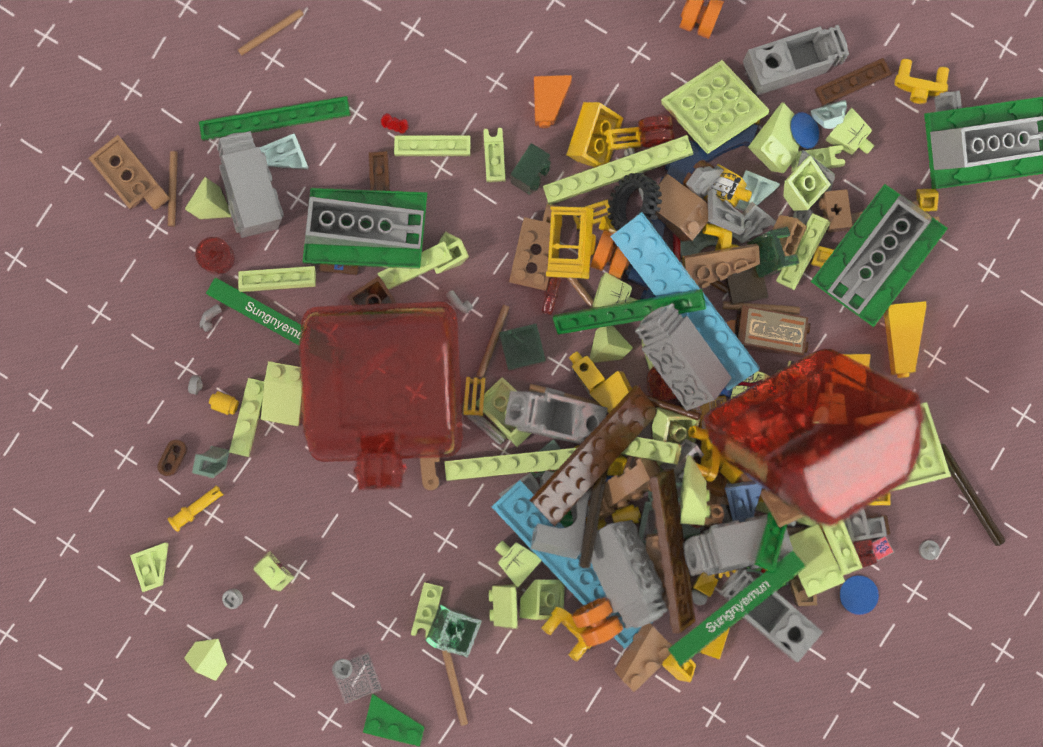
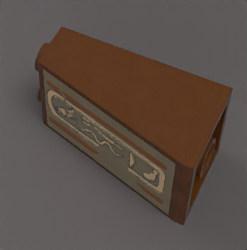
M742 305L737 310L735 335L746 350L802 357L808 351L806 335L810 333L811 323L808 322L809 317Z

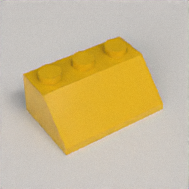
M583 102L566 155L579 163L592 167L609 163L613 150H608L609 143H606L607 136L604 135V132L611 129H620L623 117L600 102Z

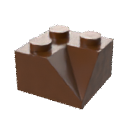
M377 276L347 296L370 331L402 311L380 276Z

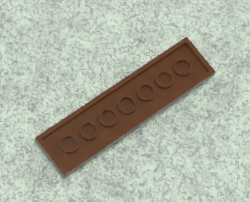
M635 385L529 500L553 526L566 515L656 416L657 409L638 386Z
M674 468L665 469L650 477L649 487L652 491V507L656 516L655 527L658 530L659 536L658 547L661 550V567L664 571V587L667 591L666 603L670 611L669 623L673 633H681L696 622L689 569L682 545L684 543L682 523H680V507Z

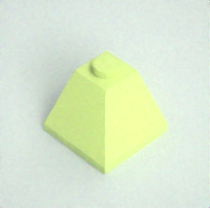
M808 156L785 180L784 198L793 211L808 210L831 185L811 156Z
M534 580L520 598L519 618L544 620L550 618L551 612L555 607L564 609L565 585L560 580Z

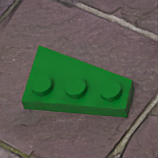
M373 693L363 733L420 747L425 726Z

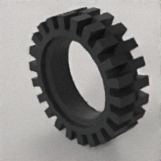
M630 173L629 176L625 175L624 180L620 179L618 181L620 186H614L613 189L616 192H611L610 194L613 200L608 201V204L612 205V207L608 208V213H611L608 216L609 220H612L610 222L611 225L619 230L631 221L626 217V206L629 197L637 188H641L643 191V203L637 216L643 213L651 225H653L654 223L651 220L657 219L658 216L655 215V212H660L661 209L657 207V204H662V200L658 199V197L662 196V193L658 191L660 186L652 178L639 173Z

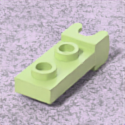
M498 128V133L495 137H491L488 129H484L486 181H505L502 128Z
M842 145L806 150L807 153L827 168H838L845 165L844 159H837L835 157V154L841 153ZM802 151L797 152L795 159L791 163L792 172L797 169Z
M424 582L411 635L415 636L420 628H424L426 631L425 638L430 640L443 587Z

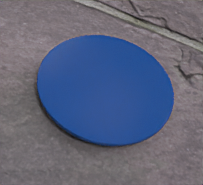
M805 112L795 114L791 120V132L795 141L803 148L810 149L815 147L819 141V128L816 121Z
M853 576L843 583L840 589V600L844 608L849 612L863 615L872 611L877 605L879 593L871 579L865 576Z

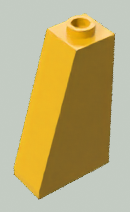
M926 301L893 304L884 313L891 375H897L898 378L909 377V374L916 370Z

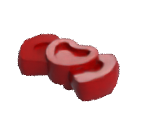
M388 113L384 114L381 118L383 128L394 130L401 134L405 133L409 127L406 119L392 118Z

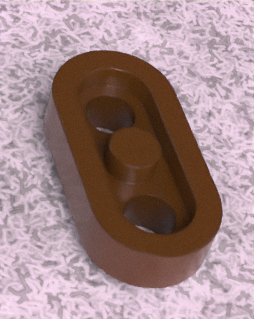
M175 439L167 444L157 465L161 475L172 476L178 471L187 453V446L183 441ZM176 446H179L181 449L179 453L175 452ZM168 463L172 465L170 470L166 469Z

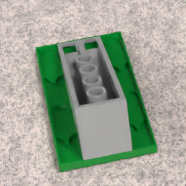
M1043 97L924 114L932 189L1043 174Z
M884 184L811 280V283L874 327L948 227L890 186Z
M310 188L302 263L420 269L428 192Z

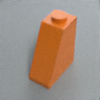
M572 75L534 76L535 126L549 128L550 125L555 124L570 89Z

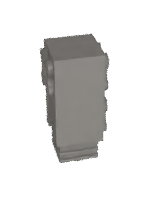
M835 25L834 28L829 27L828 30H822L820 26L749 49L743 64L753 92L758 96L825 74L832 65L835 67L838 63L840 65L843 64L849 52L846 39L839 25Z
M251 131L234 133L219 138L217 146L222 163L219 165V169L230 204H228L229 212L233 219L235 231L240 233L241 238L276 230L281 223L282 217H284L277 191L271 185L272 175L267 165L265 153H261L260 147H255Z
M673 304L660 307L651 312L635 330L645 344L642 350L686 411L714 401L731 380V376L689 317L679 315L678 310L674 308Z
M510 391L505 424L516 426L518 431L581 444L606 417L608 408L549 393Z
M767 515L751 517L742 523L736 520L713 525L710 529L704 530L703 535L693 536L682 543L685 560L691 576L701 573H707L709 576L750 567L751 570L761 568L754 565L767 522ZM787 528L777 562L793 551Z
M632 520L612 523L597 531L591 561L613 612L620 613L623 622L626 624V629L647 625L669 611L661 593L665 592L662 581L654 569V564L650 560L645 544L641 541L637 527Z
M738 569L725 582L719 594L729 601L757 578H752V575L746 573L745 569ZM774 592L743 617L784 654L797 663L823 633L777 592Z

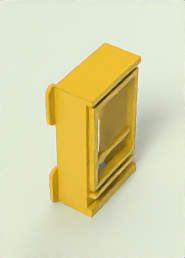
M550 207L551 225L546 276L589 279L590 257L595 253L596 235L592 234L594 209ZM562 215L581 216L579 246L560 245ZM559 249H579L578 259H560Z

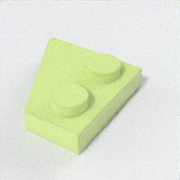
M167 542L130 555L142 592L163 585L168 551Z

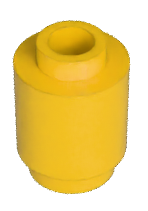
M217 391L216 394L213 393L211 395L209 404L211 409L226 415H234L238 409L239 401L233 396Z
M633 504L617 509L615 513L611 514L614 523L632 520L636 524L639 523L638 519L641 518L638 507L634 508Z

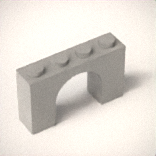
M544 472L540 478L539 489L554 474L553 472ZM589 488L570 509L573 516V524L570 527L555 528L537 524L533 530L530 549L576 559L582 550L583 535L586 528L585 518L588 517L589 512L587 502L591 497L592 489Z

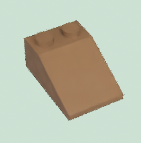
M666 174L658 184L660 186L658 191L662 193V196L658 197V199L662 200V204H657V207L661 209L660 212L656 211L655 215L682 242L693 241L708 222V204L673 177Z

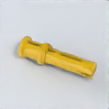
M216 485L190 506L182 507L181 511L175 516L167 518L169 523L179 532L183 525L195 519V515L223 496V492L219 491L220 488Z

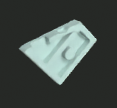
M846 100L811 110V116L822 127L827 129L834 128L837 124H841L844 121L847 109Z
M295 134L260 147L261 153H265L268 167L309 168Z
M746 170L742 178L747 183L745 189L750 190L752 195L748 202L739 200L735 208L744 211L751 202L756 205L760 204L780 184Z

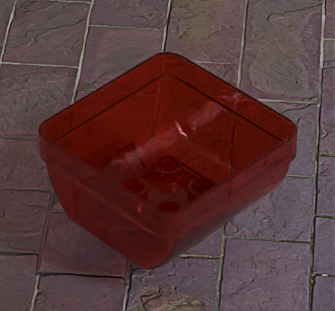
M447 301L321 305L309 308L304 313L301 320L299 344L303 427L305 440L313 458L321 462L356 461L353 472L357 479L358 490L402 488L403 474L406 472L402 459L450 457L460 450L463 443L464 430L459 319L457 311L452 304Z
M834 349L818 350L803 357L711 409L703 418L709 441L716 446L726 462L814 523L829 527L837 525L909 480L920 454L922 424L925 421L921 397L917 392Z

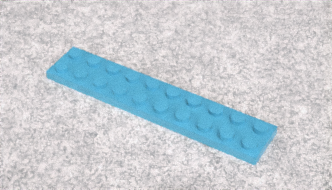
M640 213L610 236L656 297L700 289L643 213ZM703 293L706 310L679 315L689 317L731 376V380L725 386L729 391L759 371L760 367Z
M519 480L491 507L531 548L532 534L537 524L555 528L565 527L560 522L553 526L529 501L534 494ZM531 549L583 605L599 598L607 597L593 569L592 563L590 568L587 569L579 567L581 553L576 559ZM612 612L609 616L617 615L623 626V630L615 635L614 638L626 649L634 641L632 638L635 633L638 634L641 627L626 629V624L623 622L620 613Z

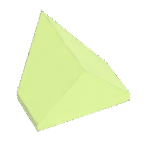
M204 177L185 210L199 219L231 217L221 188Z
M446 231L438 244L446 242L454 260L434 268L436 274L462 265L469 257L462 240Z
M613 325L600 327L595 332L590 360L593 363L621 360L633 347Z
M218 639L195 642L184 657L195 672L215 681L227 665Z

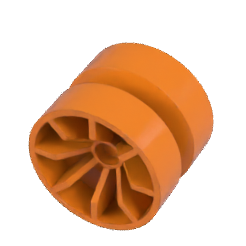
M687 0L680 16L683 18L679 28L691 32L696 23H698L697 35L709 39L724 1L710 0L707 6H703L705 0Z
M604 229L590 267L602 271L608 262L610 263L609 274L621 278L623 270H627L630 262L619 247L614 245L615 242L610 237L614 233Z
M607 597L594 600L577 609L571 615L577 628L586 627L581 632V637L587 647L604 643L623 630L619 617L617 615L609 616L613 609Z

